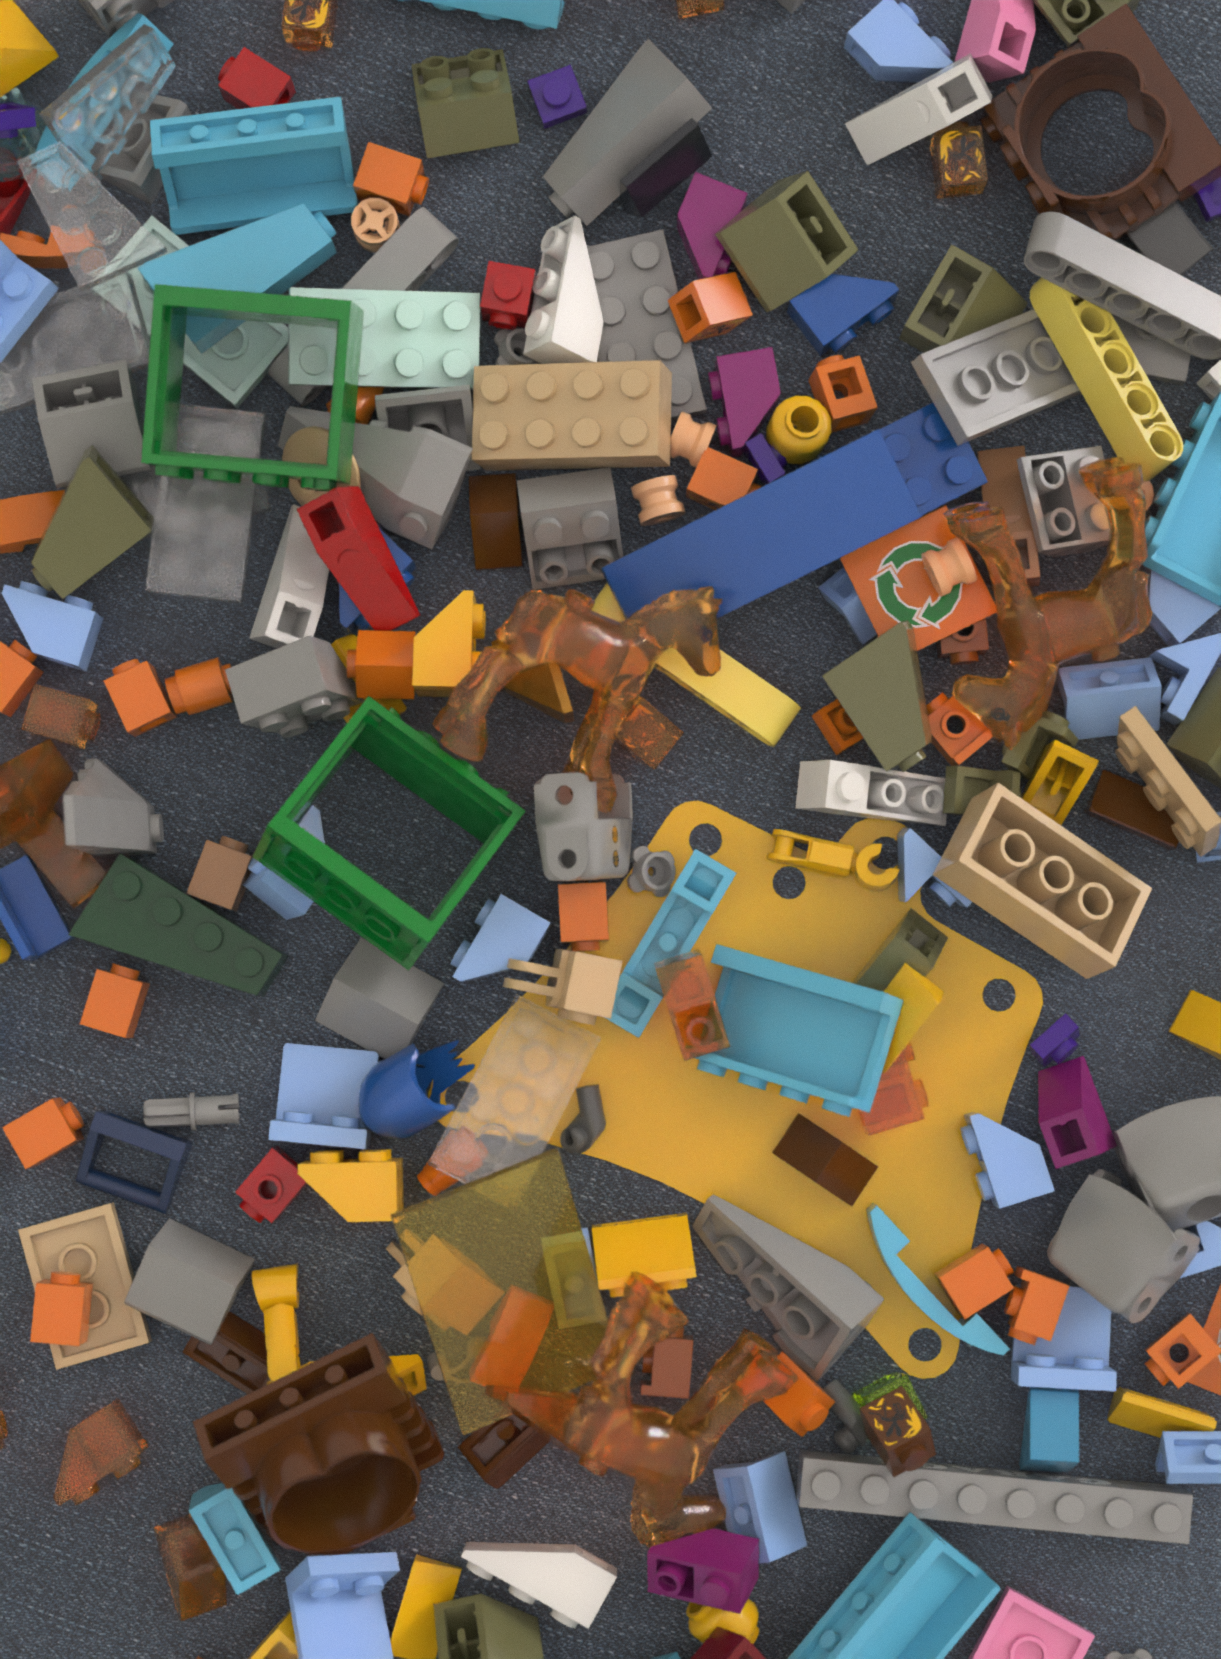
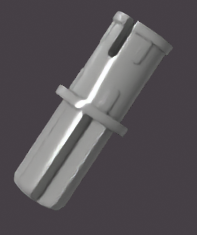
M191 1092L189 1097L148 1099L143 1105L144 1123L148 1128L191 1126V1130H197V1125L240 1124V1113L238 1111L240 1109L239 1095L196 1097L195 1092Z

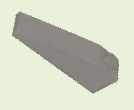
M290 406L285 414L278 446L284 450L285 444L291 435L305 427L317 426L329 430L330 413ZM372 420L369 425L355 423L353 455L360 471L361 491L375 520L387 530L429 549H433L452 517L473 448L428 428L414 426L411 432L388 428L385 421Z
M97 758L87 759L85 761V769H81L78 772V781H72L63 795L66 846L98 857L118 856L120 853L124 855L157 854L156 842H163L164 840L162 815L155 814L154 806L106 763Z
M714 1194L706 1200L692 1225L723 1270L731 1275L736 1274L747 1288L750 1296L745 1300L753 1311L756 1312L762 1309L777 1330L772 1337L780 1348L816 1381H819L864 1330L884 1301V1298L868 1282L858 1276L847 1265Z

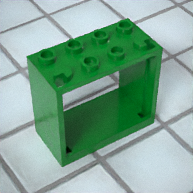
M155 284L141 463L156 466L155 475L176 479L194 480V471H203V479L241 484L242 475L252 476V483L260 484L261 486L289 488V479L301 480V488L326 492L336 488L337 483L350 484L364 310L350 300ZM187 315L337 328L326 465L176 452Z
M368 696L267 825L252 857L409 971L526 810L506 797L509 794L508 791L502 788H494L480 778L477 770L471 764L461 759H454L443 751L437 740L430 734L420 730L416 731L402 721L399 713L393 707L387 710ZM354 749L484 843L428 919L297 824Z

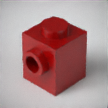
M243 47L237 58L232 56L225 62L218 76V81H220L218 87L224 101L237 109L289 103L296 93L292 78L245 47Z
M488 261L480 303L482 320L489 321V325L505 330H514L516 327L525 328L526 322L531 315L535 295L533 292L534 280L536 278L535 269Z
M279 1146L272 1147L236 1190L235 1193L243 1199L239 1204L240 1208L259 1223H262L265 1218L270 1223L277 1221L308 1184L298 1174L299 1163Z

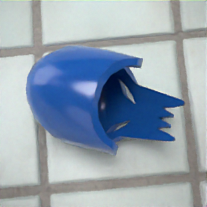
M459 1040L437 1046L420 1054L415 1044H411L375 1064L364 1077L360 1086L358 1108L363 1124L378 1136L388 1139H403L412 1137L430 1127L454 1109H457L452 1102L447 1105L440 1104V1096L444 1090L475 1067L474 1064L458 1066L462 1058L453 1059L458 1051H449L459 1043ZM433 1079L432 1092L430 1098H428L427 1087Z

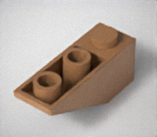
M1016 446L977 451L978 462L988 481L981 485L992 591L1039 586L1038 550L1016 460L1026 456L1025 447Z

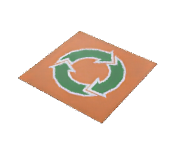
M946 505L840 558L878 637L901 621L908 620L914 629L917 651L999 612ZM957 537L964 545L972 561L977 580L968 585L959 583L953 586L951 593L941 597L931 583L921 554L930 549L934 551L942 550L946 547L949 540Z

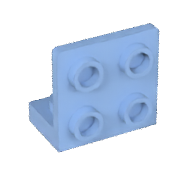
M1 240L0 363L59 289L50 279L20 260Z
M286 1043L283 1046L276 1119L270 1120L268 1140L358 1149L369 1148L371 1131L363 1124L359 1115L358 1098L361 1083L370 1069L378 1063L379 1054L375 1051Z
M1017 1283L1015 1286L1020 1288L1021 1283ZM1069 1286L1051 1341L1038 1337L1036 1344L1032 1345L1012 1337L1011 1380L1016 1385L1024 1387L1116 1391L1117 1371L1109 1367L1111 1311L1080 1286Z
M397 1552L307 1556L285 1578L299 1659H394L381 1591L384 1589V1585L400 1571Z

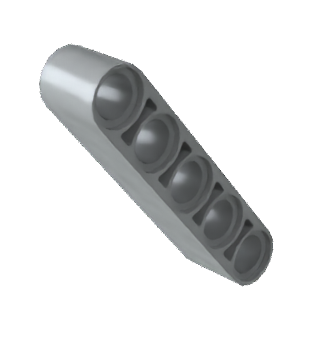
M421 207L397 229L342 289L417 291L452 254L459 243V238L425 207ZM288 346L274 360L268 370V375L302 406L312 402L327 387L288 385Z
M1044 212L1035 218L1024 256V265L1028 270L1193 356L1207 360L1221 358L1220 295L1064 214Z

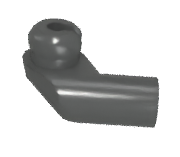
M599 1084L575 1088L580 1113L562 1131L560 1136L562 1147L569 1153H583L587 1151L605 1130L606 1120Z
M836 1379L823 1390L835 1401L831 1409L844 1425L843 1428L835 1432L834 1441L846 1454H850L859 1445L863 1447L868 1437L865 1433L859 1409L861 1406L840 1381Z

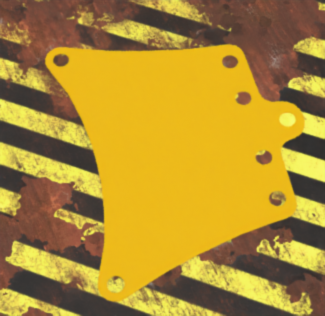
M701 801L684 802L671 811L647 846L650 852L668 851L672 854L676 873L670 885L671 889L694 852L690 846L689 837L691 831L700 824L715 826L722 837L719 850L709 857L737 874L640 1037L634 1036L604 1017L597 1016L595 1025L557 1018L559 1008L546 1006V996L526 992L507 1013L455 1058H462L458 1066L475 1065L474 1069L458 1080L469 1082L475 1087L478 1093V1101L474 1109L465 1114H458L452 1111L438 1120V1122L444 1127L456 1131L463 1126L475 1134L535 1140L563 1148L560 1143L561 1133L580 1113L575 1088L599 1084L606 1127L590 1149L582 1154L606 1160L660 1181L703 1204L714 1194L847 1265L884 1298V1301L865 1327L867 1331L907 1374L920 1379L935 1378L945 1373L955 1362L960 1339L929 1318L897 1284L883 1262L873 1240L866 1209L872 1203L876 1204L910 1240L896 1255L957 1321L962 1318L934 1275L937 1271L971 1251L982 1200L975 1173L982 1172L977 1154H968L960 1128L967 1126L964 1115L971 1112L979 1113L999 1124L1002 1123L1008 1097L1040 1016L1043 1005L1042 990L1036 979L1022 968L948 928L927 914L921 902V887L904 903L899 901L898 875L895 882L888 889L877 892L863 888L857 881L855 872L849 871L848 877L770 861L767 859L768 853H773L776 841L775 836L711 804ZM867 818L856 822L843 835L839 843L855 846L853 853L859 854L866 846L873 844L880 837H890L897 841V834L906 826L897 821ZM794 846L792 857L806 859L807 851ZM872 861L868 864L869 870L876 875L883 874L887 870L878 868ZM633 867L607 901L609 941H600L599 951L582 952L622 961L620 975L668 896L667 894L664 897H656L651 891L646 890L638 893L631 891L628 887L627 879L632 874ZM652 867L648 869V874L650 876L654 874V870ZM783 867H795L805 877L804 891L794 899L780 897L773 888L774 875ZM911 908L948 937L934 967L925 976V978L945 991L942 999L887 1072L881 1074L870 1113L852 1108L850 1117L822 1109L823 1098L810 1094L807 1103L779 1095L782 1085L768 1081L766 1090L738 1082L740 1072L727 1069L724 1077L698 1070L699 1059L684 1055L686 1046L696 1049L699 1047L723 970L722 966L711 963L716 944L852 983ZM571 944L566 950L571 951ZM541 976L536 984L547 986L549 977ZM993 979L1007 980L1015 990L1014 1003L1005 1011L997 1012L991 1010L983 1000L984 987ZM433 1081L431 1082V1085H430V1089H429V1092H428V1098H430V1095H431V1092H432ZM447 1089L441 1093L440 1104L447 1105L445 1101ZM798 1113L878 1166L853 1206H850L772 1153ZM918 1329H932L941 1339L942 1347L940 1353L931 1361L923 1362L917 1360L909 1351L908 1343L910 1336Z

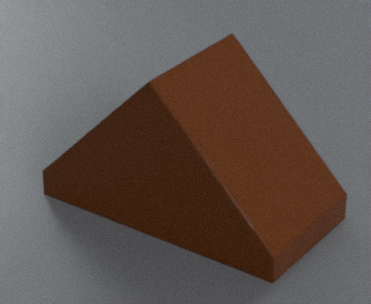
M516 473L469 476L470 521L476 571L523 567Z
M799 1113L772 1152L850 1206H853L878 1168L877 1165Z

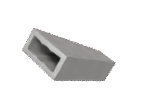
M649 39L639 48L543 175V178L554 189V192L548 198L566 218L575 213L586 226L620 196V180L688 120L693 118L697 123L712 109L688 78Z

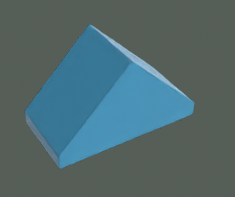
M1029 1387L1019 1462L1020 1470L1068 1473L1079 1463L1078 1389Z

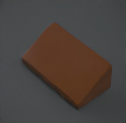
M1103 769L1084 813L1169 850L1177 849L1179 840L1171 828V825L1175 822L1165 809L1157 811L1143 791L1144 786Z
M230 1311L212 1345L191 1336L182 1352L246 1394L266 1386L267 1382L271 1381L267 1368L265 1333Z
M527 1382L465 1439L458 1448L483 1481L495 1489H499L561 1432L567 1424L530 1382Z

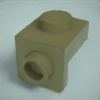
M1025 711L1017 730L1011 731L1004 742L1002 749L1004 757L1001 762L1009 770L1019 771L1021 778L1030 781L1050 739L1062 742L1072 748H1075L1079 739L1068 728L1070 722L1065 718L1049 711H1044L1042 716Z
M958 765L946 766L943 814L963 816L971 798L997 783H1000L1021 798L1020 772L1015 770L993 771Z

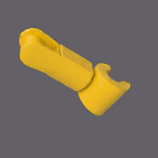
M773 829L772 835L776 837L773 853H768L767 859L773 862L848 877L849 871L855 872L857 881L863 888L877 892L888 889L895 882L900 870L889 868L880 875L873 874L869 870L868 864L879 858L882 844L866 846L858 854L853 853L855 848L853 845L782 829ZM795 842L808 844L806 859L792 857Z
M298 1263L253 1270L251 1274L256 1299L261 1311L264 1313L267 1368L272 1382L301 1368L298 1356L300 1350L297 1315L295 1309L299 1308V1292H297Z

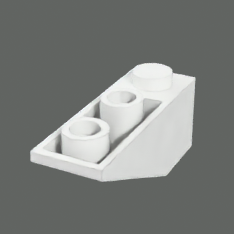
M970 53L846 122L845 125L866 165H869L953 124L991 103L992 94Z
M573 216L548 229L541 242V251L543 253L539 273L534 280L533 292L535 295L531 315L525 325L527 337L523 352L524 355L541 364L597 362L604 321L581 219Z
M294 504L291 506L249 638L274 648H280L309 635L314 637L324 604L329 573L328 567L317 554L296 510L299 506Z
M836 760L800 761L795 808L835 815L946 826L947 814H943L945 778L897 770L886 772L884 768Z
M466 1542L461 1554L462 1558L468 1560L466 1567L471 1572L486 1580L491 1581L493 1576H496L510 1584L508 1591L512 1595L528 1604H534L537 1599L553 1608L550 1613L552 1617L571 1628H576L579 1623L589 1629L617 1578L616 1567L575 1544Z

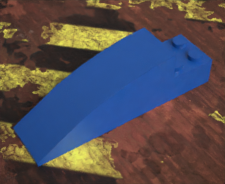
M931 403L600 569L642 653L645 654L694 630L689 624L693 616L688 620L689 612H692V610L693 613L695 611L702 618L703 625L921 518L922 515L988 481L969 441L958 446L934 403Z

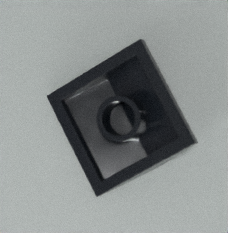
M693 118L688 120L620 180V207L627 214L641 218L644 217L712 157L700 127Z

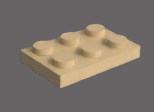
M1136 706L1119 717L1117 746L1119 748L1115 750V753L1123 767L1130 774L1137 771L1146 783L1143 791L1157 811L1165 809L1175 822L1171 825V828L1179 842L1186 849L1193 847L1198 855L1202 857L1217 846L1221 819Z
M114 1202L18 1230L34 1290L37 1282L51 1278V1272L79 1273L80 1282L93 1283L88 1341L80 1346L49 1344L56 1370L152 1341L145 1314L124 1304L135 1277Z

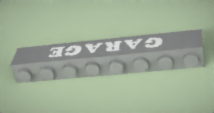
M800 1450L796 1489L798 1505L804 1508L906 1517L911 1512L919 1519L1189 1544L1193 1495L1182 1486L935 1462H926L917 1470L905 1471L893 1477L881 1457Z

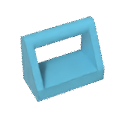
M223 1483L205 1486L192 1495L188 1511L237 1595L280 1571L281 1565L256 1521L244 1506L243 1500L238 1499L234 1494L232 1488L227 1489Z

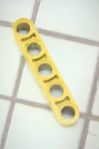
M1041 277L1030 290V301L1126 472L1136 480L1150 481L1181 456L1183 441L1177 428L1112 314Z
M608 583L605 584L584 614V617L598 629L607 633L618 643L771 747L776 746L801 710V707L795 701L712 643L709 644V641L706 644L703 643L700 639L701 636L693 630L643 654Z

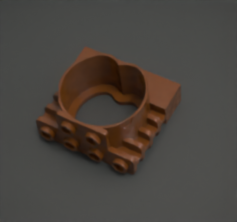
M1124 4L1077 36V43L1065 51L1061 49L1054 54L1053 59L1041 67L1036 66L1029 71L1030 74L1016 84L1012 82L1007 85L1004 92L993 98L991 103L982 107L986 115L979 119L993 143L1000 139L1004 142L1000 149L1005 156L1004 160L1018 182L1024 178L1028 179L1029 183L1025 185V188L1039 214L1044 212L1064 214L1114 241L1129 231L1132 233L1139 228L1140 224L1152 216H1158L1164 212V208L1178 199L1180 202L1184 201L1221 177L1220 145L1127 4ZM1094 91L1116 93L1127 102L1130 126L1134 130L1147 135L1153 143L1154 151L1150 165L1134 181L1113 192L1083 196L1062 191L1047 174L1042 160V140L1050 119L1062 105L1081 94Z
M373 1333L193 1421L204 1461L227 1489L232 1488L238 1499L243 1500L246 1509L251 1514H254L256 1521L262 1528L266 1529V1533L271 1540L277 1542L283 1548L311 1555H344L413 1521L416 1518L413 1507L417 1502L420 1483L422 1482L420 1471L437 1464L444 1457V1450L436 1428L427 1419L423 1409L418 1406L415 1397L408 1391L402 1378L397 1375L392 1360Z

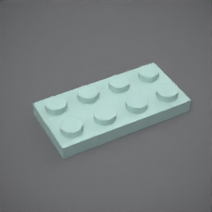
M151 216L91 287L99 296L151 338L154 292L144 280L138 268L145 262L183 249L189 245L155 217ZM246 320L202 354L185 333L183 365L238 409L266 376L274 360L288 346V327L282 323Z
M296 287L288 289V295L350 300L364 310L358 387L435 389L470 385V389H473L474 366H479L480 293ZM288 324V385L333 386L337 328Z

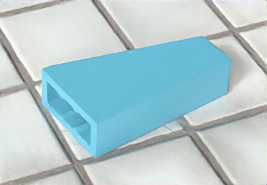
M302 203L145 262L138 270L153 292L155 284L281 295L337 253L331 239L337 233L321 211L313 215L306 205ZM187 315L185 333L202 354L246 320Z

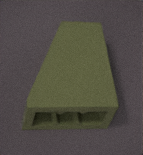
M93 445L84 451L35 549L31 564L34 566L32 572L41 586L49 592L54 589L62 599L152 531L154 517Z
M905 620L822 675L886 772L897 765L902 772H905L927 757L922 748L933 742L914 629L910 622Z
M911 908L852 983L883 992L904 963L925 977L934 967L948 937Z

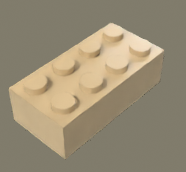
M660 360L474 366L472 461L486 471L670 467L672 372Z
M1000 783L971 798L933 873L942 882L1086 979L1116 967L1152 891V888Z

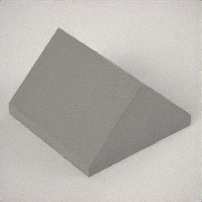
M132 90L87 170L143 202L152 205L163 186L160 170L155 169L152 158L150 120L192 115L188 106L178 99Z
M470 385L375 395L377 418L379 421L387 422L388 428L411 432L414 426L428 428L472 447L473 397ZM471 453L466 471L481 469L477 463L472 461Z
M361 937L335 975L315 1021L363 1048L377 1052L381 1058L385 1059L411 1045L445 983L414 966L408 971Z
M169 1218L148 1245L124 1304L212 1345L255 1259Z

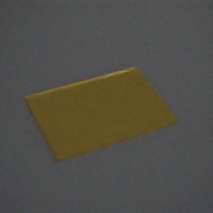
M557 1148L520 1161L497 1172L390 1214L458 1426L463 1436L622 1368L563 1163Z

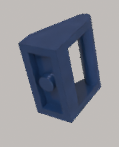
M106 1110L96 1111L88 1132L76 1182L166 1215L193 1142L156 1128H148L145 1124ZM105 1135L170 1158L162 1192L93 1168Z

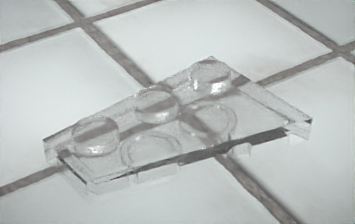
M145 24L39 113L85 186L94 191L104 177L100 172L112 153L118 155L127 142V139L123 136L137 115L146 113L176 67L155 29Z
M61 141L17 160L19 168L81 293L168 253L166 247L101 184V181Z

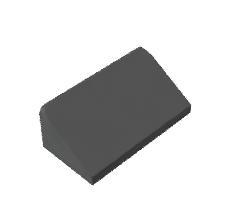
M1176 201L1164 208V212L1158 216H1152L1140 224L1139 228L1132 233L1130 231L1126 233L1143 256L1181 276L1213 250L1212 246Z

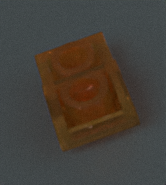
M46 801L8 831L16 843L37 865L48 881L73 909L97 890L107 874L91 854L66 846L65 823Z

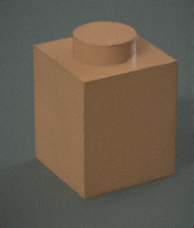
M223 835L219 844L206 840L186 894L237 912L246 890L243 884L251 874L248 865L253 857L246 854L249 845Z

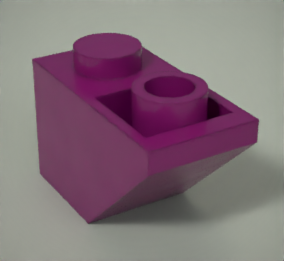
M695 172L678 211L676 228L699 280L727 274L732 260L715 233L745 209L748 193Z
M773 347L716 356L715 371L708 372L712 400L721 399L724 416L716 418L720 446L729 445L732 458L742 455L745 442L757 434L779 402L781 392Z
M1084 1055L1038 1071L1039 1125L1055 1169L1099 1155L1117 1146Z
M712 1528L652 1546L647 1552L648 1592L740 1614L759 1579V1539Z

